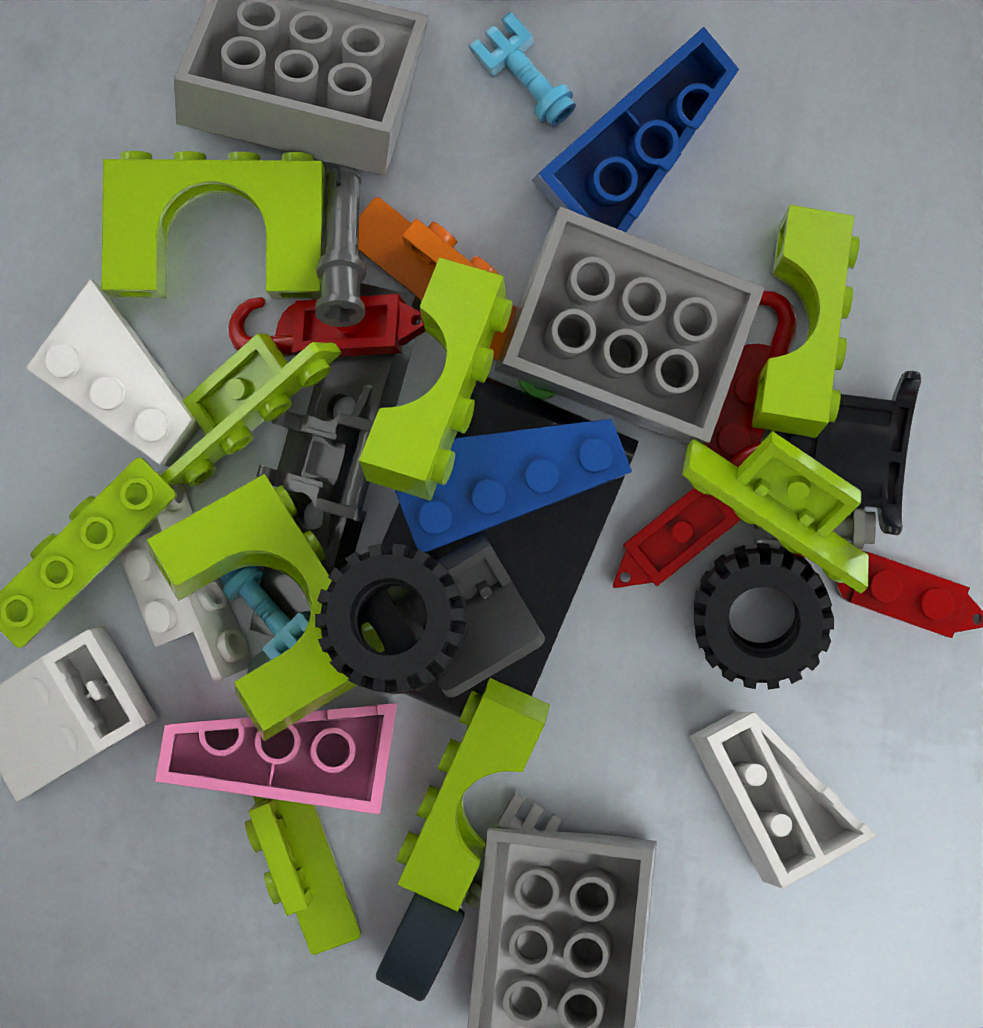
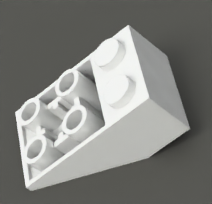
M104 626L84 631L0 684V774L16 802L158 719Z

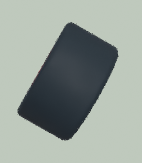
M415 893L376 972V979L417 1001H423L428 995L464 920L465 912L460 908L457 912Z

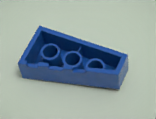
M705 27L701 28L543 168L531 181L557 211L559 207H563L627 232L635 219L639 217L663 178L681 156V152L696 130L702 125L735 77L739 68Z
M612 419L455 438L450 450L455 452L451 475L445 485L437 484L431 501L395 490L417 549L428 553L630 474L632 469Z

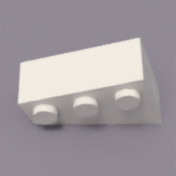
M89 279L28 363L26 369L155 462L170 467L177 461L201 427L182 401L184 398L144 346V342L136 331L131 328L110 295L101 290L99 284Z
M735 711L689 736L763 882L784 889L877 836L839 801L840 797L829 786H824L803 764L804 761L755 712Z

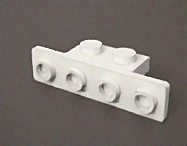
M161 470L157 472L159 475H161L166 470ZM181 483L171 486L177 492V497L150 523L153 530L135 538L119 554V558L155 648L194 632L212 679L219 681L248 669L252 660L247 649V642L239 629L228 598L223 593L224 586L220 578L178 601L151 557L147 539L193 514L186 489Z

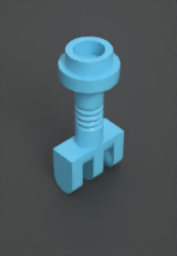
M509 12L501 20L507 31L512 35L510 39L507 40L500 30L493 25L485 32V35L496 48L494 52L490 53L486 46L478 39L468 47L492 77L507 66L538 101L534 109L536 117L542 123L548 121L552 127L557 126L566 120L576 107L572 100L573 93L565 84L554 88L523 53L534 44L533 36L517 17Z
M258 566L242 567L223 575L220 581L225 586L223 593L227 598L233 601L242 597L275 635L262 648L271 660L290 649L301 638L308 625L310 614L307 611L299 612L290 620L259 585L258 581L263 576V572Z

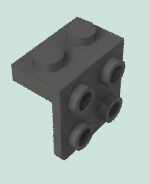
M484 533L436 560L448 571L459 586L467 608V613L465 614L468 629L467 636L463 638L460 647L462 652L457 661L453 660L447 668L448 672L441 679L436 678L440 688L447 697L458 696L474 687L481 681L538 649L545 640L542 631ZM390 587L386 591L392 603L417 641H419L427 623V612L421 598L406 587Z

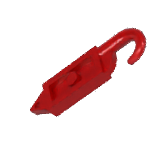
M764 291L759 306L765 305L772 308L778 317L777 327L770 346L760 343L744 345L710 443L704 444L726 460H729L741 449L761 442L765 429L752 427L758 376L768 359L790 353L797 334L798 318L794 306L786 297L774 291Z
M399 294L360 296V300L365 305L364 319L358 324L349 327L330 326L317 319L315 305L318 299L297 300L295 304L290 305L282 313L277 323L275 336L270 337L284 357L298 355L313 342L335 343L342 352L338 357L402 353L403 345L426 331L420 311L405 304V301ZM262 297L246 300L231 315L228 324V336L237 351L253 338L245 332L244 324L247 316L253 310L265 305V299ZM418 320H421L420 324L415 325Z
M754 443L741 449L728 461L739 467L761 443ZM695 488L691 489L623 544L626 551L614 579L613 588L654 583L656 587L659 586L742 519L737 516L731 507L713 495L703 494ZM623 572H627L630 574V580L628 582H624L621 580V574Z
M865 552L869 555L868 588L860 594L844 582H836L839 596L846 602L947 638H953L954 633L983 628V610L968 594L970 587L870 552ZM793 553V555L797 556L798 558H800L801 556H802L803 558H806L805 556H803V555L800 554V553H799V554ZM975 614H978L980 619L979 622L975 624L973 622V616Z

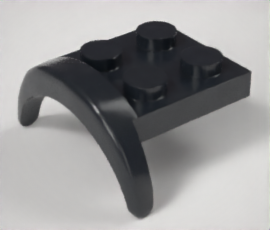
M905 371L901 375L892 400L841 394L835 422H828L816 438L773 431L861 491V504L859 506L877 509L881 531L885 534L900 535L903 528L902 498L907 450L915 404L921 385V374L918 371Z

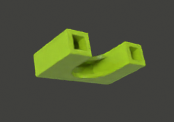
M123 151L120 152V159H103L101 290L111 297L166 298L167 238L175 217L188 203L201 196L213 193H228L248 200L260 210L266 227V292L272 299L321 298L322 281L318 279L316 268L318 261L325 254L327 172L322 161H314L311 154L303 152L283 153L281 160H260V155L252 152H231L227 154V160H206L204 153L194 151L175 152L173 159H152V154L148 152Z
M265 474L147 539L150 555L178 601L223 575L247 566H264L276 569L293 579L305 594L310 608V619L301 638L281 655L234 682L237 698L264 741L357 686L350 682L349 678L343 673L337 672L329 663L332 660L328 653L322 651L318 639L322 638L321 629L315 627V614L321 613L322 603L317 600L321 589L327 591L332 581L328 578L329 574L321 561L326 559L325 553L315 535L310 530L302 533L292 516L297 514V510L284 487L280 485L274 489ZM368 622L361 625V632L365 641L374 650L382 653L384 646L374 628Z

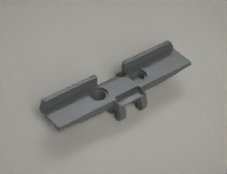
M360 283V296L399 294L405 301V304L421 312V301L416 295ZM415 338L403 345L402 353L337 357L329 364L331 367L330 373L314 385L306 415H299L287 410L281 416L272 420V424L287 428L288 433L277 470L259 465L256 478L265 474L272 486L278 487L281 485L284 487L297 510V514L292 516L302 533L310 530L319 541L326 556V559L321 561L329 575L335 567L341 570L348 563L345 558L356 550L367 514L366 511H362L370 483L366 481L359 458L379 408L396 407ZM345 396H351L356 403L352 414L340 413L334 419L333 408L336 402ZM359 433H360L359 441H358V444H357V448H356V451H355V455H354L353 462H352V465H351V469H350V472H349V476H348V479H347L348 471H349V468H350V464H351V461H352V457H353L354 450H355V447H356V443H357V440H358V436H359ZM344 486H345V490H344V494H343V497H342V501H341V504H339V503H340V500H341L342 493H343V489H344ZM311 501L313 502L314 509L324 511L322 525L313 530L308 528L304 521V511ZM264 567L260 586L266 591L269 598L276 603V606L290 620L299 612L307 611L310 614L307 598L299 585L286 574L273 568ZM253 610L249 630L275 637L265 625V622L262 621V618H259L258 614Z

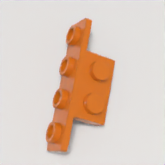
M379 197L373 198L359 216L358 251L409 292L419 297L421 301L439 257L499 274L480 257L475 255L469 261L455 250L454 246L458 241L438 223L432 221L427 227L417 218L411 223ZM513 304L506 329L503 333L495 331L489 349L494 351L493 359L495 361L498 360L517 307Z

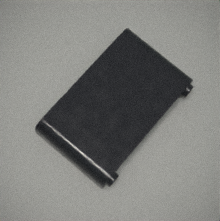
M487 377L484 383L476 381L470 397L475 402L471 422L465 433L457 432L455 438L589 422L591 420ZM617 432L628 462L631 464L639 441ZM625 476L428 552L427 554L436 561L484 533L542 631L545 640L538 649L458 696L447 697L436 679L430 682L428 687L418 691H407L405 695L459 718L471 691L482 695L489 678L532 696ZM399 503L381 545L385 548L393 547V543L406 545L409 549L417 551L418 549ZM386 587L376 592L367 601L361 614L360 624L363 625L368 622L374 628L384 646L383 654H400L411 649L418 641L392 603L386 591L390 587Z

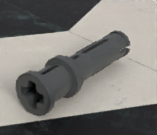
M341 167V183H338V171L336 168L327 174L326 249L316 268L318 279L322 283L321 298L316 302L315 315L317 319L327 325L349 327L361 322L365 316V305L360 300V283L365 279L366 266L358 255L360 185L362 178L357 170Z

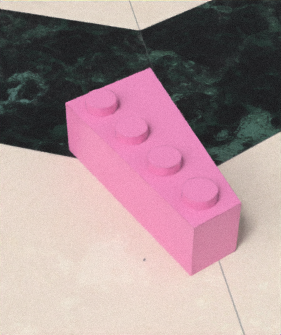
M397 703L314 711L266 741L262 739L250 717L166 724L155 781L380 814Z

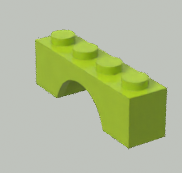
M789 205L779 224L772 275L789 285L801 299L807 313L808 334L806 342L800 348L789 354L768 359L758 376L752 427L816 438L828 422H835L841 393L840 390L833 389L835 370L842 369L847 350V339L839 337L841 319L848 318L853 301V287L846 286L848 268H854L860 245L859 236L852 235L854 215Z
M440 257L422 299L420 310L425 331L440 343L447 354L443 372L436 384L419 399L402 406L379 408L359 458L366 481L429 501L433 497L437 484L445 485L451 475L455 460V452L450 451L457 432L465 433L469 427L475 405L474 400L470 399L476 381L484 383L488 377L494 355L493 349H489L495 331L503 333L506 329L512 310V300L506 298L504 276Z
M489 678L482 695L471 691L458 721L467 725L461 742L450 738L437 769L446 773L439 789L429 785L416 814L425 819L419 834L408 831L396 858L397 862L405 865L397 885L458 912L477 872L486 844L473 830L466 817L463 795L472 784L490 774L524 771L545 726L550 704L492 678Z

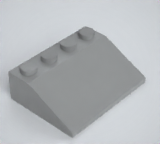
M207 0L174 77L176 124L287 152L309 153L315 159L386 176L399 136L427 27L428 15L368 0Z
M559 207L512 319L494 370L685 444H689L693 438L702 444L710 443L765 288L586 216Z
M489 828L487 831L467 1028H638L657 841L606 834Z

